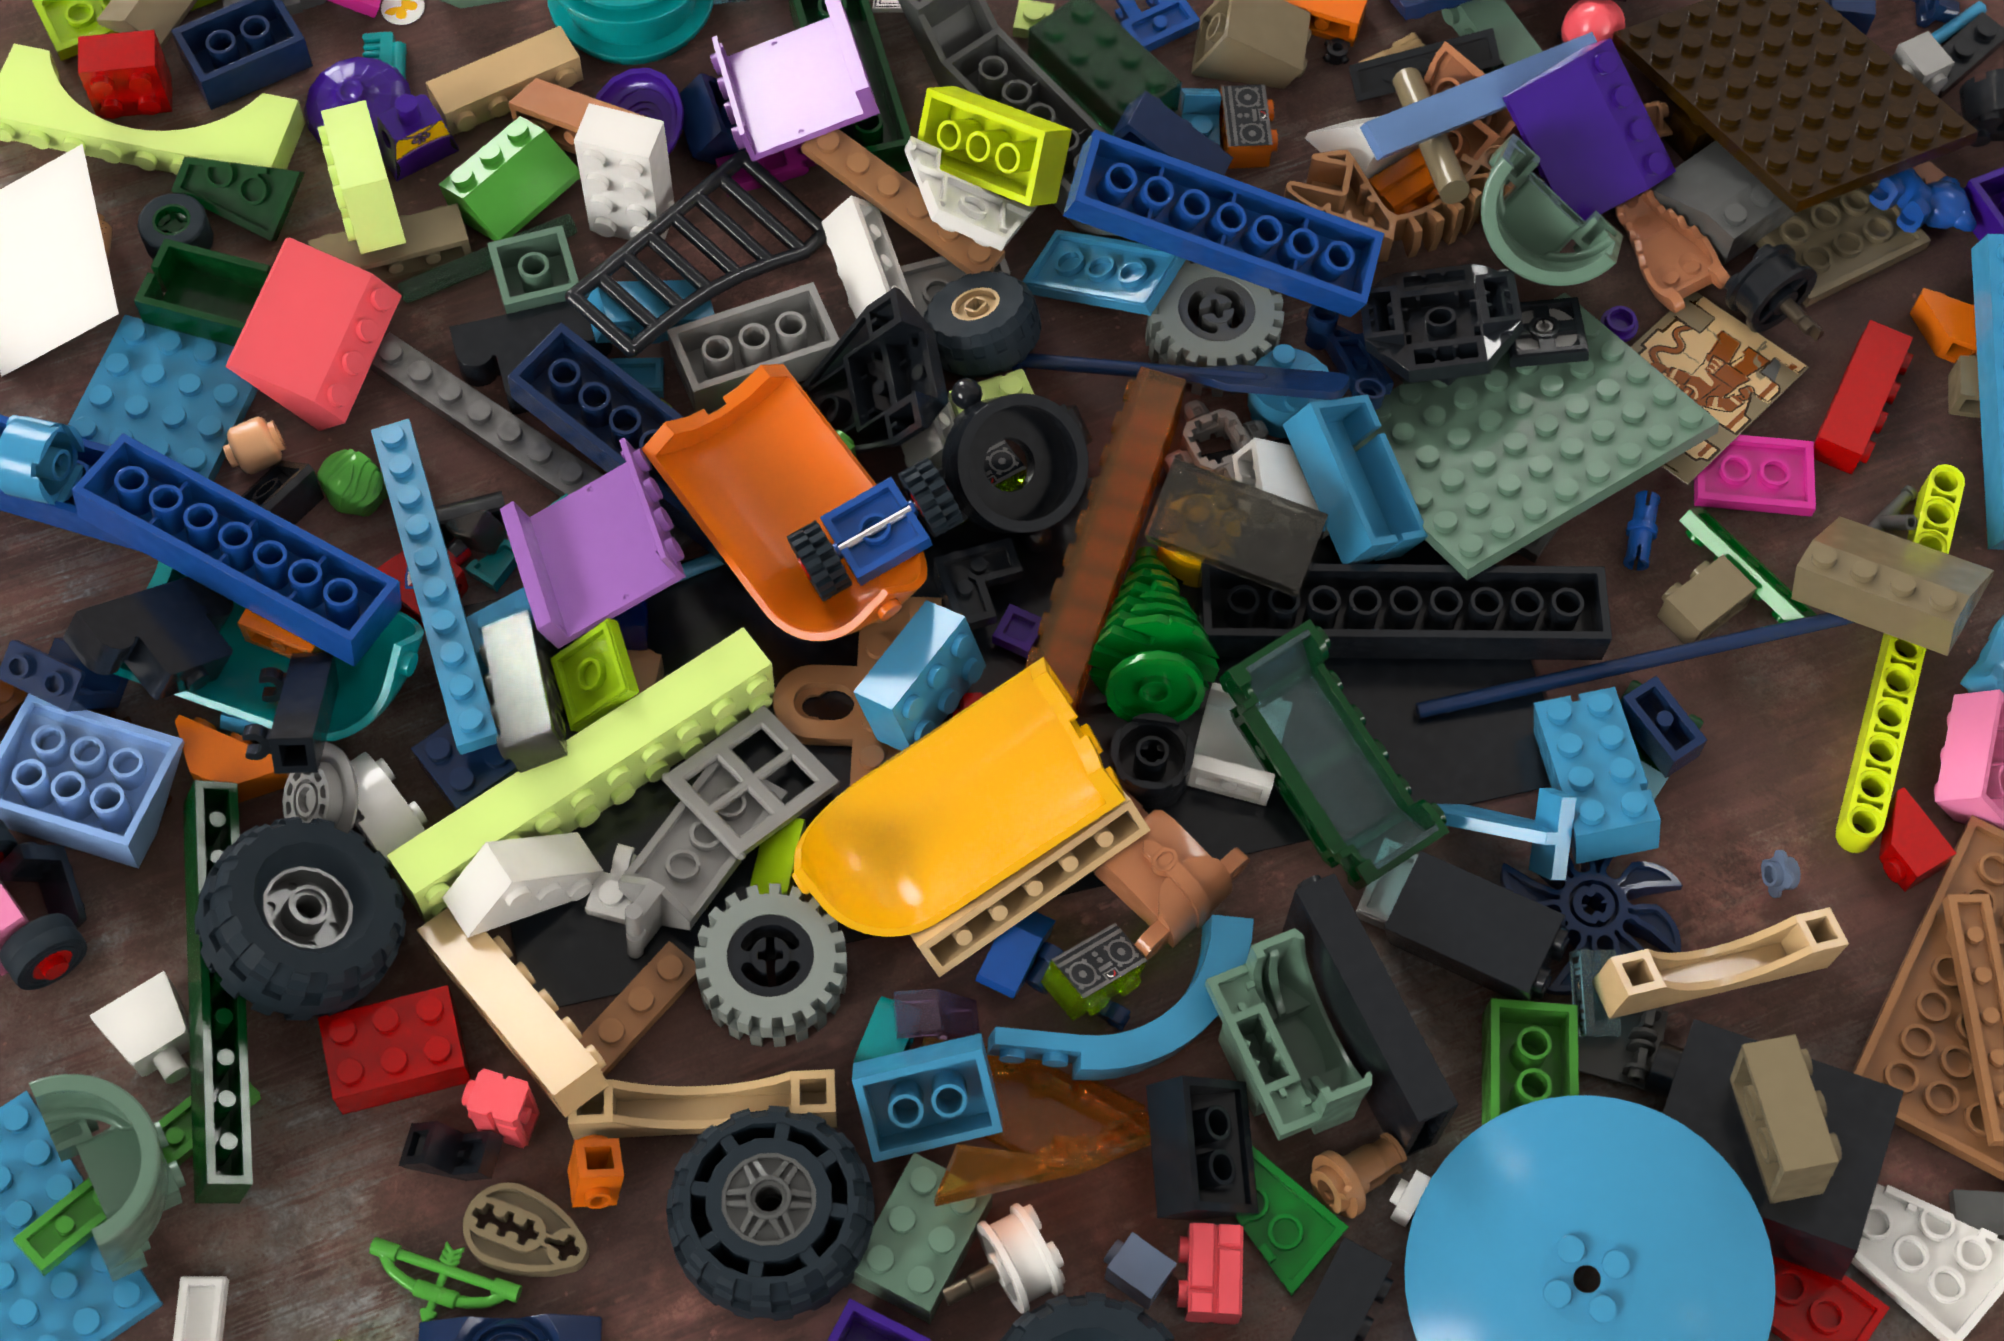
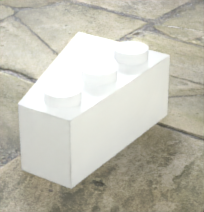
M578 832L490 841L482 846L442 899L467 938L562 904L584 898L592 891V884L604 870Z

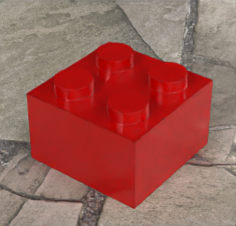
M155 30L78 37V74L96 116L102 119H116L124 116L155 115L173 112L172 75Z

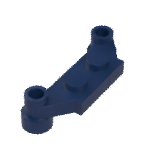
M1312 305L1309 308L1306 319L1308 329L1305 344L1315 350L1325 349L1339 373L1350 377L1349 389L1352 392V396L1368 394L1376 412L1382 406L1385 395L1391 394L1394 384L1383 364L1366 351L1363 333L1355 334L1337 325L1339 313Z

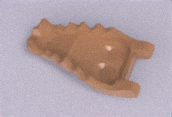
M1651 189L1615 207V214L1628 234L1646 284L1655 298L1670 311L1677 313L1684 309L1685 302L1683 298L1710 284H1714L1718 289L1725 287L1730 275L1722 266L1707 236H1703L1695 225L1688 226L1683 215L1678 216L1672 208L1666 210L1658 202Z

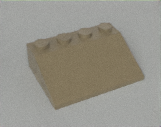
M1839 516L1812 540L1797 564L1791 599L1948 656L1993 577L1994 570Z

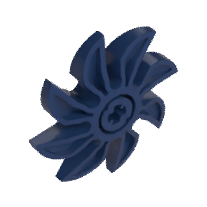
M1569 856L1566 880H1549L1539 875L1551 886L1549 887L1536 882L1508 864L1503 863L1500 872L1501 887L1565 914L1566 929L1570 930L1568 938H1570L1569 944L1574 948L1573 953L1581 951L1583 989L1592 982L1600 969L1599 949L1606 953L1607 960L1610 957L1644 950L1630 935L1645 940L1663 952H1681L1679 930L1674 920L1663 908L1657 904L1634 905L1629 902L1642 896L1681 890L1683 887L1682 883L1666 868L1646 861L1632 862L1624 870L1620 878L1613 879L1607 875L1606 870L1614 857L1581 863V872H1578L1574 868V863ZM1588 906L1595 910L1592 915L1584 911ZM1572 955L1546 993L1571 995L1581 991V985L1579 990L1577 987L1578 980L1580 984V977L1575 978Z

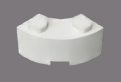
M365 751L350 761L358 785V808L354 825L362 836L366 838L373 852L380 851L389 862L386 855L424 832L425 829L422 825L427 823L428 819L415 801L407 804L391 782L395 779V775L384 759L380 758L375 762Z

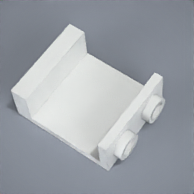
M1212 683L1194 750L1188 786L1266 806L1273 787L1275 774L1264 770L1234 724L1229 710L1236 707V704L1229 693L1223 691L1221 684ZM1277 697L1258 710L1281 744L1292 703Z

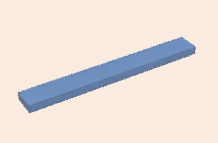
M1590 32L1367 121L1360 129L1375 158L1379 161L1507 109L1502 97L1586 45L1596 43L1597 40L1593 32Z

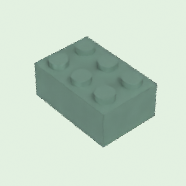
M914 1152L873 1226L868 1248L854 1271V1279L851 1283L930 1324L944 1299L942 1290L952 1284L978 1235L976 1224L985 1221L992 1208L993 1193Z

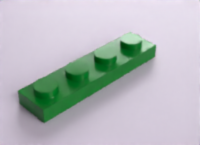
M1703 507L1689 509L1679 520L1687 528L1685 531L1686 535L1695 544L1701 547L1705 545L1716 555L1713 558L1714 561L1721 555H1724L1757 587L1752 597L1758 601L1764 600L1773 609L1771 614L1777 622L1782 623L1817 615L1806 604L1792 600V591Z

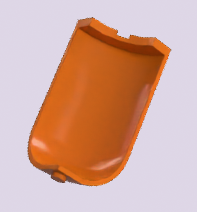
M784 364L760 365L738 387L722 397L726 403L723 407L709 415L705 409H702L687 417L666 421L641 449L761 610L777 627L794 637L809 641L833 640L855 633L880 619L882 621L888 620L899 612L902 608L901 604L910 598L924 584L927 578V562L923 551L860 586L843 558L840 561L852 582V586L825 601L820 598L798 563L796 554L792 550L787 536L816 520L830 543L833 544L834 542L825 529L820 517L877 484Z

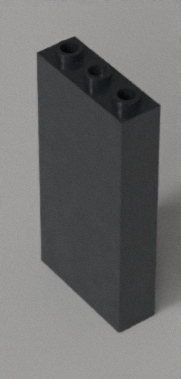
M1335 873L1321 878L1320 875L1311 876L1297 885L1282 933L1296 928L1303 934L1310 973L1331 1025L1347 1056L1362 1078H1365L1367 1072L1372 1074V1086L1365 1098L1383 1132L1389 1133L1396 1138L1408 1157L1437 1144L1459 1104Z

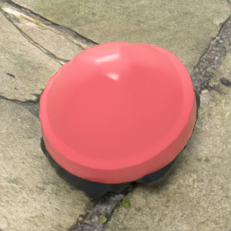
M1580 0L1562 18V27L1556 33V36L1561 41V44L1593 32L1597 42L1608 38L1613 39L1614 32L1625 28L1624 13L1619 5L1612 0Z

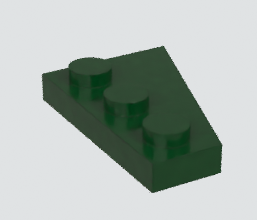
M184 157L171 192L183 193L194 197L205 209L265 239L277 241L305 172L197 157Z

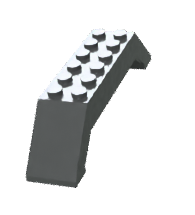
M898 0L939 87L956 86L1072 129L1057 203L1053 204L1063 214L1082 146L1095 129L1104 131L998 26L986 0ZM1067 218L1082 234L1115 235Z

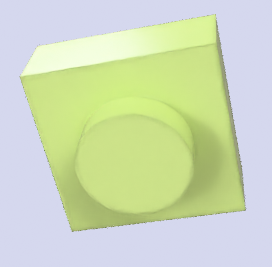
M1019 0L1013 25V36L1048 41L1055 4Z

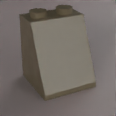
M1215 0L1200 16L1201 21L1197 32L1191 74L1202 78L1252 85L1265 84L1266 87L1285 89L1295 78H1300L1306 69L1308 60L1305 58V52L1311 37V29H1309L1311 13L1284 0Z

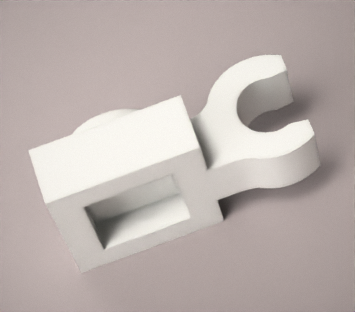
M618 843L612 861L611 872H602L593 883V889L590 892L585 907L587 915L625 924V908L632 904V902L619 890L618 881L637 857L634 854V847Z

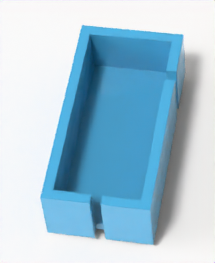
M1368 394L1309 402L1283 424L1342 564H1364L1372 560L1380 561L1401 557L1428 537L1423 529L1424 521L1386 434H1378L1358 451L1355 452L1354 450L1355 446L1382 426Z
M1611 687L1578 694V701L1572 702L1571 696L1534 702V735L1551 788L1577 797L1570 844L1575 864L1659 848L1661 819L1651 790L1647 789L1648 781L1616 688Z

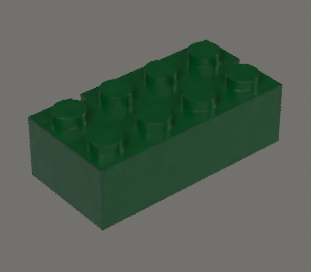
M164 238L151 265L154 274L147 273L134 299V303L143 323L235 346L271 268L267 264Z

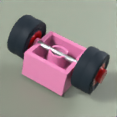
M0 819L1 863L18 843ZM0 879V975L3 976L9 973L15 984L23 990H36L55 983L69 974L82 961L87 952L85 939L77 930L72 920L64 914H49L30 922Z

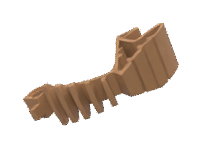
M1501 145L1488 147L1478 160L1463 153L1460 166L1470 190L1464 200L1454 204H1446L1439 198L1433 203L1410 213L1397 215L1391 212L1382 203L1359 164L1348 150L1313 154L1306 183L1289 181L1285 188L1284 197L1385 233L1377 262L1388 261L1392 243L1398 240L1403 241L1407 258L1416 256L1422 240L1426 250L1431 252L1437 249L1441 238H1443L1447 245L1455 242L1459 231L1465 236L1471 231L1475 222L1479 224L1481 221L1482 194L1491 172L1490 169L1492 168L1488 162L1492 154ZM1512 182L1504 185V196L1514 187Z

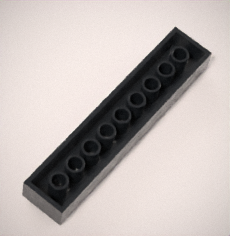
M1201 563L1197 584L1199 623L1208 634V640L1214 647L1218 657H1250L1311 619L1315 627H1321L1329 637L1331 647L1328 648L1329 658L1602 660L1612 640L1605 566L1492 565L1466 580L1452 565ZM1296 638L1265 657L1301 658Z

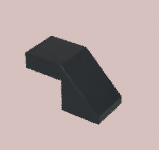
M438 1121L412 1123L399 1166L463 1181L492 1179L504 1136L491 1130L463 1133Z

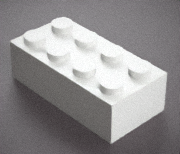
M589 103L574 138L590 231H594L604 237L614 236L630 240L674 204L664 121ZM667 229L663 234L660 235V237L664 240L667 236L669 229Z

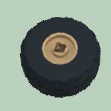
M981 271L980 273L968 274L956 281H951L945 285V288L933 296L923 316L924 320L935 332L943 369L957 376L962 375L965 378L975 379V377H992L995 374L1007 372L1013 366L1023 362L1029 352L1033 351L1042 330L1039 310L1032 291L1029 290L1027 284L1003 272Z

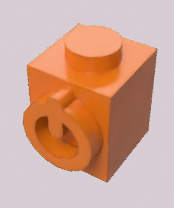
M589 1135L579 1140H574L567 1169L572 1208L588 1207L590 1209H601L617 1205L624 1179L619 1138Z

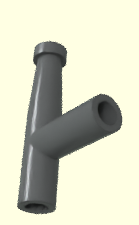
M1906 485L1901 490V493L1867 526L1881 531L1914 530L1917 526V518L1912 514H1899L1910 501H1913L1918 496L1917 491L1912 486Z

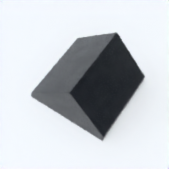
M280 461L241 497L296 525L324 498L315 471L309 464Z

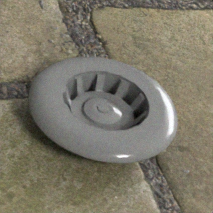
M325 742L318 773L289 774L284 786L282 800L284 818L300 817L302 823H310L312 819L320 818L335 822L334 828L345 833L353 829L358 808L357 779L349 758L338 746Z

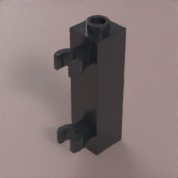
M327 652L292 653L286 673L275 667L261 669L259 683H272L275 685V687H264L262 701H279L272 729H267L260 724L245 726L242 735L243 740H255L260 743L248 744L245 755L247 759L260 760L271 754L275 774L318 773L339 689L335 656Z

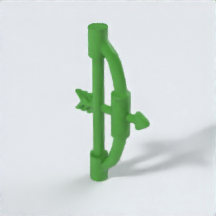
M379 1237L373 1239L369 1249V1254L380 1258L384 1270L394 1281L412 1292L413 1296L429 1301L426 1308L420 1309L422 1322L432 1321L438 1316V1313L434 1311L436 1304L450 1309L456 1307L483 1309L493 1307L505 1300L517 1303L522 1292V1285L498 1277L493 1280L457 1268L456 1266L460 1262L465 1247L454 1250L448 1241L445 1243V1248H443L440 1256L441 1262L404 1250L400 1244ZM400 1260L439 1273L436 1284L422 1279L415 1280L396 1267L394 1262ZM447 1277H451L490 1290L491 1295L488 1297L462 1296L460 1292L444 1287Z

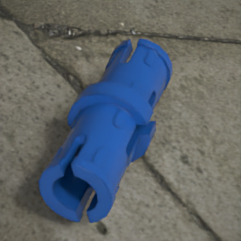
M1639 491L1635 495L1633 517L1628 522L1626 528V535L1629 537L1623 560L1624 566L1631 570L1633 569L1636 556L1639 557L1636 571L1646 570L1650 564L1649 558L1652 541L1657 538L1658 526L1655 522L1661 497L1655 492H1651L1648 506L1645 504L1648 491Z

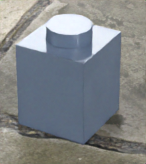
M1132 1232L1125 1243L1117 1239L1106 1254L1103 1261L1108 1266L1104 1279L1148 1310L1172 1277L1177 1263Z

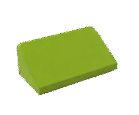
M796 818L760 844L750 886H758L759 894H768L769 883L781 884L783 895H790L795 882L792 877V873H794V853L799 839L807 829L805 819Z

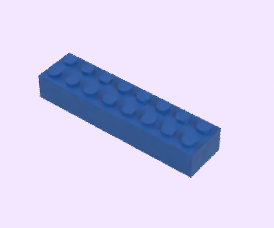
M1096 129L1082 146L1063 213L1064 217L1350 318L1367 304L1385 234Z
M124 433L118 437L71 489L80 519L353 667L358 664L402 608L400 582L395 578Z

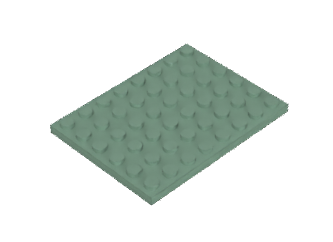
M1563 293L1554 299L1570 298L1567 293ZM1580 305L1589 348L1588 361L1510 368L1506 351L1491 374L1457 378L1449 386L1439 380L1413 384L1403 383L1392 389L1390 395H1385L1382 406L1376 411L1382 426L1355 446L1354 450L1355 452L1358 451L1378 434H1386L1424 521L1423 529L1428 535L1425 541L1466 580H1469L1718 433L1719 421Z

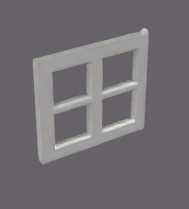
M765 705L673 770L662 774V781L737 860H744L749 852L836 790L840 783ZM762 729L783 752L753 772L732 749ZM718 760L739 783L711 804H708L687 781ZM793 760L814 783L784 804L763 780ZM749 792L770 815L742 836H739L718 813Z

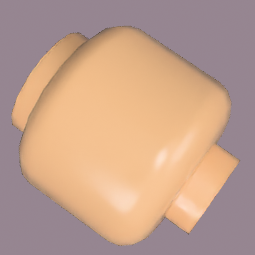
M262 417L251 418L228 429L227 439L229 444L223 446L226 458L232 468L240 465L241 469L247 474H255L278 464L282 459L281 451L286 449L285 442L273 420L267 422Z

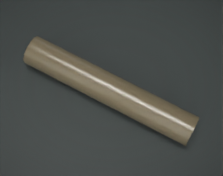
M1412 67L1405 68L1394 76L1393 86L1402 107L1430 97L1418 69ZM1447 133L1418 144L1440 199L1446 204H1454L1464 200L1469 194L1470 188Z

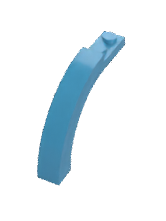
M1212 914L1202 926L1201 948L1197 967L1184 995L1174 1007L1148 1024L1133 1030L1109 1035H1077L995 1027L988 1037L987 1055L999 1056V1060L1005 1063L1025 1062V1059L1042 1060V1065L1047 1067L1068 1066V1063H1072V1080L1093 1081L1139 1073L1164 1062L1192 1043L1219 1015L1205 987L1206 979L1246 964L1252 942L1254 919Z

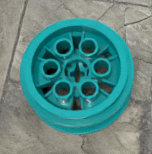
M547 0L549 12L555 26L562 27L573 46L602 61L623 65L655 62L681 50L704 27L710 17L714 0Z

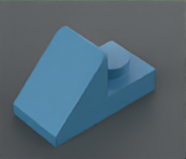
M1181 88V118L1189 121L1200 133L1220 145L1219 112L1222 97L1219 90Z

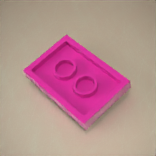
M1739 435L1694 478V506L1812 517L1816 510L1814 441Z

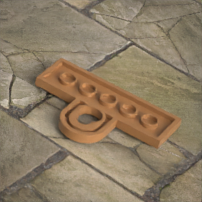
M910 597L901 604L902 608L890 619L885 621L880 619L859 630L857 666H801L786 674L775 689L773 695L774 715L802 744L852 747L850 786L901 752L876 739L853 691L924 602L928 600L942 606V598ZM831 691L844 692L854 702V707L850 714L838 720H820L818 717L808 716L802 709L803 703L807 699L820 697Z

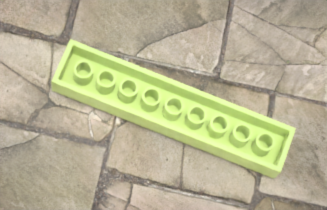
M744 627L386 855L401 889L426 923L448 908L442 897L486 842L570 833L578 827L584 828L593 824L599 818L601 812L613 804L620 805L625 803L635 794L638 788L647 782H656L662 779V774L668 773L670 767L683 759L687 760L704 748L707 743L724 734L763 705L769 708L773 702L775 692L771 661Z

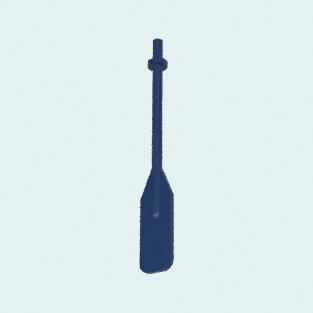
M1029 353L1023 362L1012 367L1013 371L1022 368L1025 373L1027 368L1196 382L1231 392L1325 400L1343 397L1350 385V377L1337 372L1252 365L1194 367Z

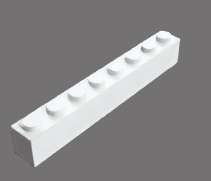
M851 195L821 223L827 237V245L831 249L837 265V273L844 284L848 296V304L853 310L855 318L857 319L869 304L894 287L901 289L915 307L880 210L870 202ZM950 400L927 429L901 445L905 455V464L908 468L926 457L932 461L934 467L939 468L942 466L944 444L954 425L953 420L956 418Z

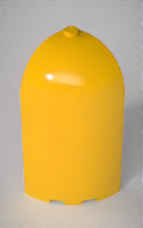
M1042 657L863 776L831 801L810 823L799 839L794 853V873H792V877L798 888L805 895L811 893L830 916L853 930L884 937L909 935L939 923L1126 799L1114 770L1110 766L1106 769L1103 766L1099 754L1104 750L1087 723L1081 727L1076 721L1078 716L1071 706L1074 702L1048 662Z

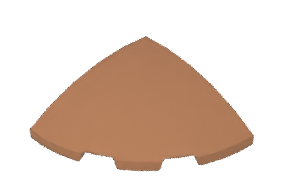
M1445 41L1429 65L1424 82L1430 96L1485 75V73ZM1508 109L1447 133L1459 164L1463 153L1478 160L1488 147L1502 145L1513 133L1518 138L1521 135Z

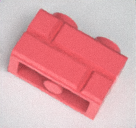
M483 1068L478 1072L476 1080L470 1079L462 1097V1105L467 1106L468 1118L472 1119L478 1132L491 1130L504 1136L503 1141L505 1144L522 1149L526 1145L528 1146L540 1114L528 1081L511 1076L504 1079L503 1074Z
M1193 1222L1189 1225L1187 1236H1179L1178 1263H1186V1280H1178L1177 1307L1185 1308V1321L1230 1325L1239 1323L1242 1316L1244 1226Z

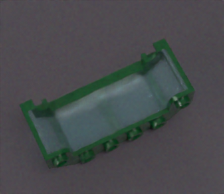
M1311 619L1227 670L1219 680L1223 691L1229 693L1236 704V707L1229 710L1234 724L1264 770L1275 774L1273 784L1319 855L1331 868L1340 864L1348 876V883L1358 891L1450 831L1445 825L1447 819L1444 812L1435 802L1429 803L1424 799H1420L1417 802L1413 801L1410 796L1412 795V790L1409 783L1401 774L1396 775L1388 762L1389 754L1386 748L1378 739L1373 740L1365 727L1366 719L1356 705H1350L1342 692L1344 688L1340 678L1333 670H1328L1323 662L1329 658L1328 648L1331 647V642L1325 631L1319 626L1315 627Z

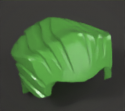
M343 449L331 454L324 460L317 473V479L327 500L337 512L368 517L377 510L383 499L389 498L382 471L370 458L359 451Z

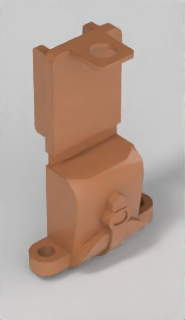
M1122 787V790L1129 796L1145 820L1150 831L1097 867L1093 872L1150 926L1134 944L1148 960L1167 943L1174 948L1195 927L1199 929L1211 917V912L1232 893V882L1247 867L1250 858L1238 847L1232 849L1221 860L1212 858L1165 811L1154 810L1148 814L1142 808L1143 805Z

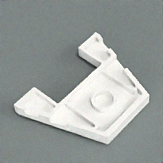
M911 136L904 151L931 220L938 223L946 231H956L972 238L981 246H991L1002 251L1037 206H1027L1007 197H1001L940 170L942 149Z

